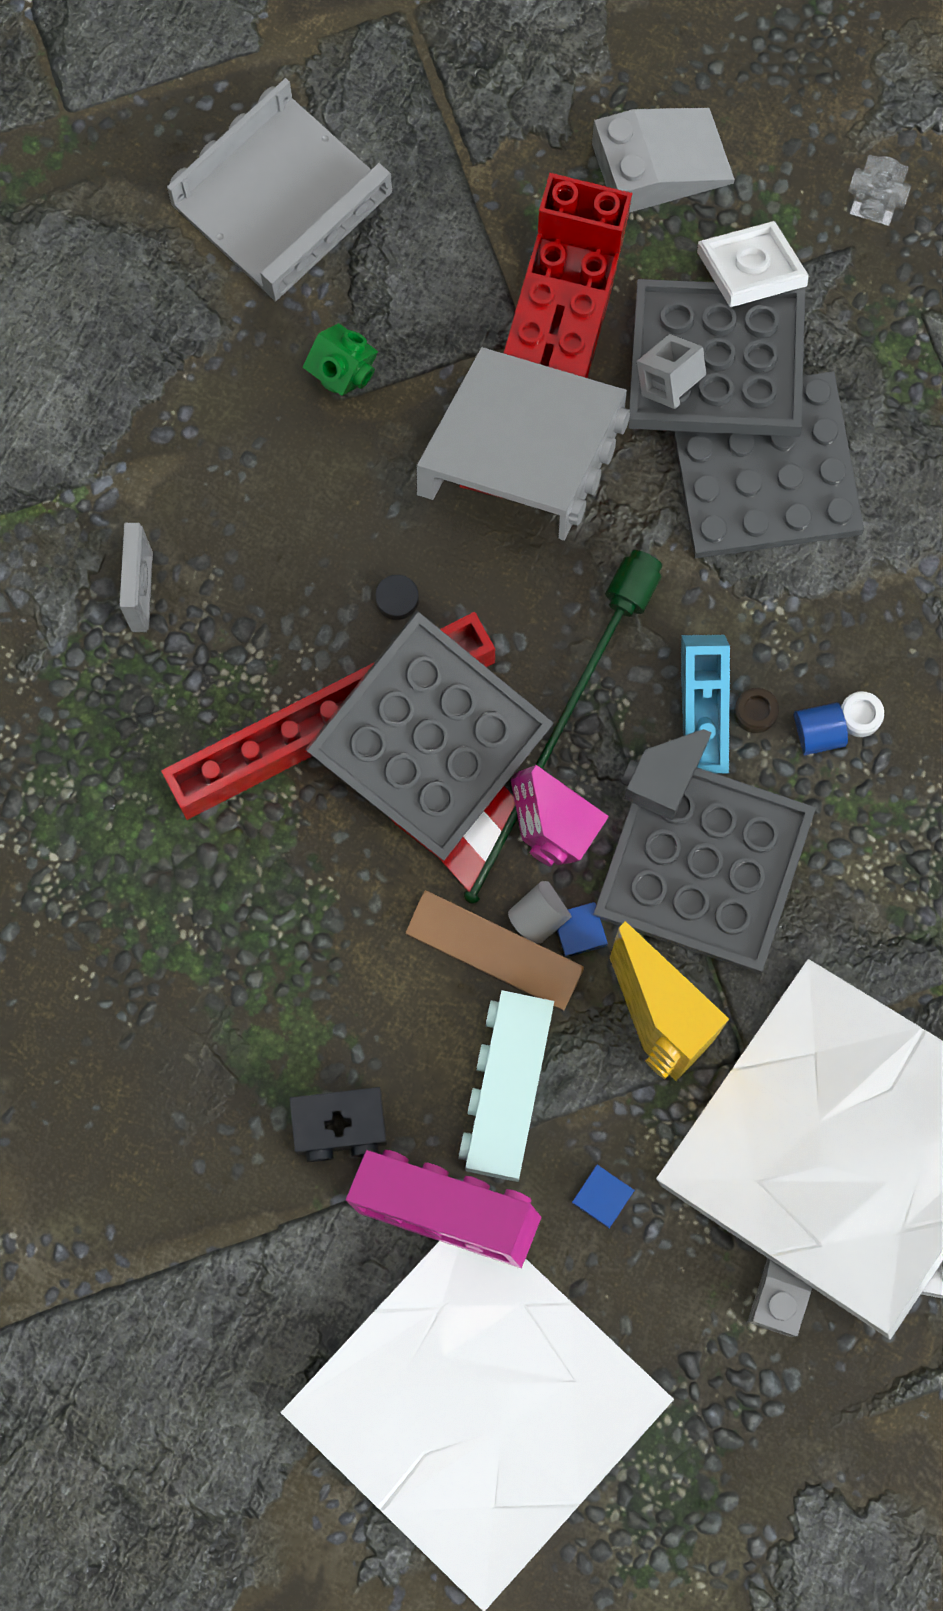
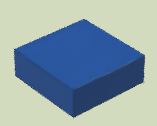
M595 902L568 909L572 917L557 929L565 958L608 945L600 918L593 916L596 908Z
M597 1165L572 1201V1204L609 1229L635 1190Z

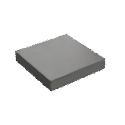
M124 523L120 609L132 632H147L149 630L153 551L140 523Z

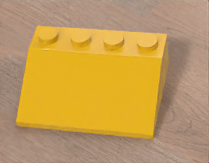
M625 921L618 929L610 960L643 1050L649 1056L645 1060L646 1063L663 1079L670 1075L677 1081L714 1042L729 1018Z

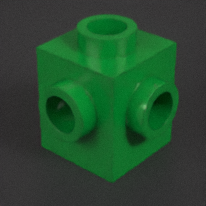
M338 323L318 333L302 368L318 378L327 390L343 396L356 388L362 389L368 384L375 372L372 364L379 351L370 346L365 337L360 333L348 330Z

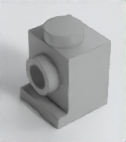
M671 334L637 360L641 395L673 409L680 405L679 397L706 375L703 346Z

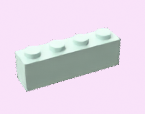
M501 990L499 1002L490 1001L486 1027L494 1028L490 1045H481L477 1071L485 1072L481 1089H472L468 1115L476 1116L472 1134L463 1133L458 1158L467 1160L465 1167L467 1172L519 1182L554 1001Z

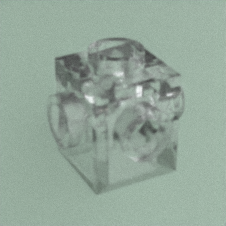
M869 155L864 170L855 169L848 190L849 193L855 194L850 214L889 226L895 208L904 209L912 186L911 184L904 183L909 167L899 164L897 160L891 157Z

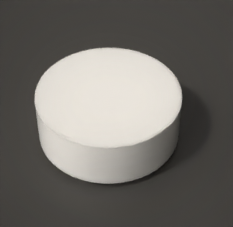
M855 692L849 695L841 706L847 725V732L856 737H866L873 734L880 727L884 719V707L881 701L869 692Z

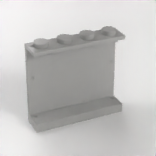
M285 78L276 87L272 86L265 90L258 103L247 114L242 113L238 115L230 124L229 130L217 141L213 140L206 144L200 152L199 158L188 168L184 167L178 170L171 178L167 189L172 206L276 302L392 193L391 173L385 167L378 163L371 170L292 98L290 81Z
M481 347L417 464V495L433 500L443 481L447 480L560 515L558 539L565 541L572 525L578 526L582 521L586 508L585 498L587 494L594 495L601 477L600 467L602 463L609 464L613 457L617 433L623 435L630 418V409L625 408L627 390Z

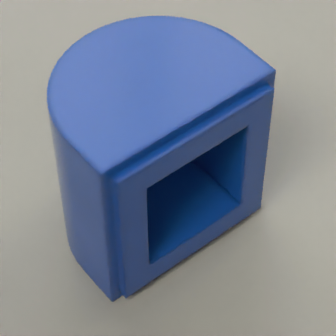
M838 702L794 712L793 716L803 755L846 747L848 743L847 725L843 710Z

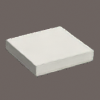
M775 221L698 241L697 253L730 307L808 285V273Z

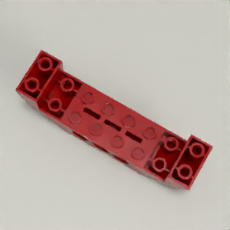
M549 173L539 208L537 238L503 354L581 377H589L606 316L633 193ZM460 485L461 488H465V489H469V490H473V491H477V492L489 494V493H486V492H482V491H479V490H476V489H473V488H469V487Z

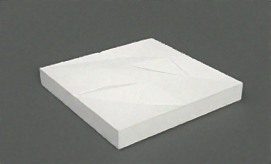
M808 959L656 1179L661 1187L888 1339H891L943 1261V1040Z
M439 1241L280 1413L482 1611H485L674 1399L527 1259H525L521 1269Z

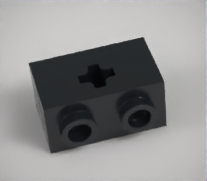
M380 1087L290 1097L295 1152L298 1156L306 1155L307 1162L334 1159V1151L351 1150L352 1157L364 1156L366 1150L378 1153V1146L387 1145ZM342 1115L345 1122H352V1127L345 1128L344 1136L337 1137L333 1130H327V1125L334 1124L335 1116Z

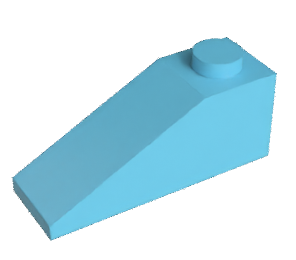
M681 635L683 736L701 729L712 732L697 768L712 773H729L730 645L725 635Z

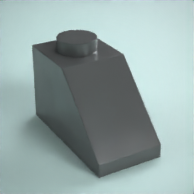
M701 729L644 750L639 762L631 759L621 781L622 784L628 786L624 799L673 820L712 732Z

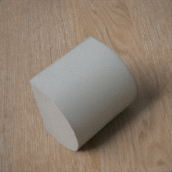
M541 881L508 911L509 919L515 929L524 938L539 944L543 943L572 917L551 884L547 881Z

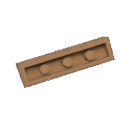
M424 890L405 933L537 998L554 1001V1007L563 1011L584 971L582 965Z

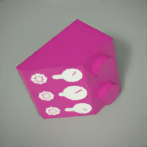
M537 765L518 771L511 778L522 841L532 847L529 853L547 866H552L553 863L562 865L580 861L609 816Z

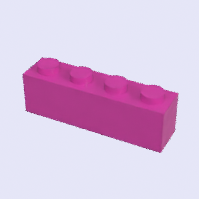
M385 1149L382 1155L366 1150L346 1197V1201L359 1214L522 1269L542 1218L531 1205V1198L510 1189H506L504 1195L489 1190L490 1185L471 1176H465L463 1181L448 1177L449 1172L431 1163H424L422 1168L408 1164V1158L391 1150Z

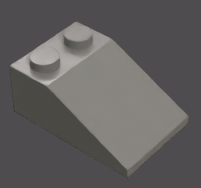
M710 108L632 109L594 120L592 145L606 187L633 193L629 213L734 184L735 179Z

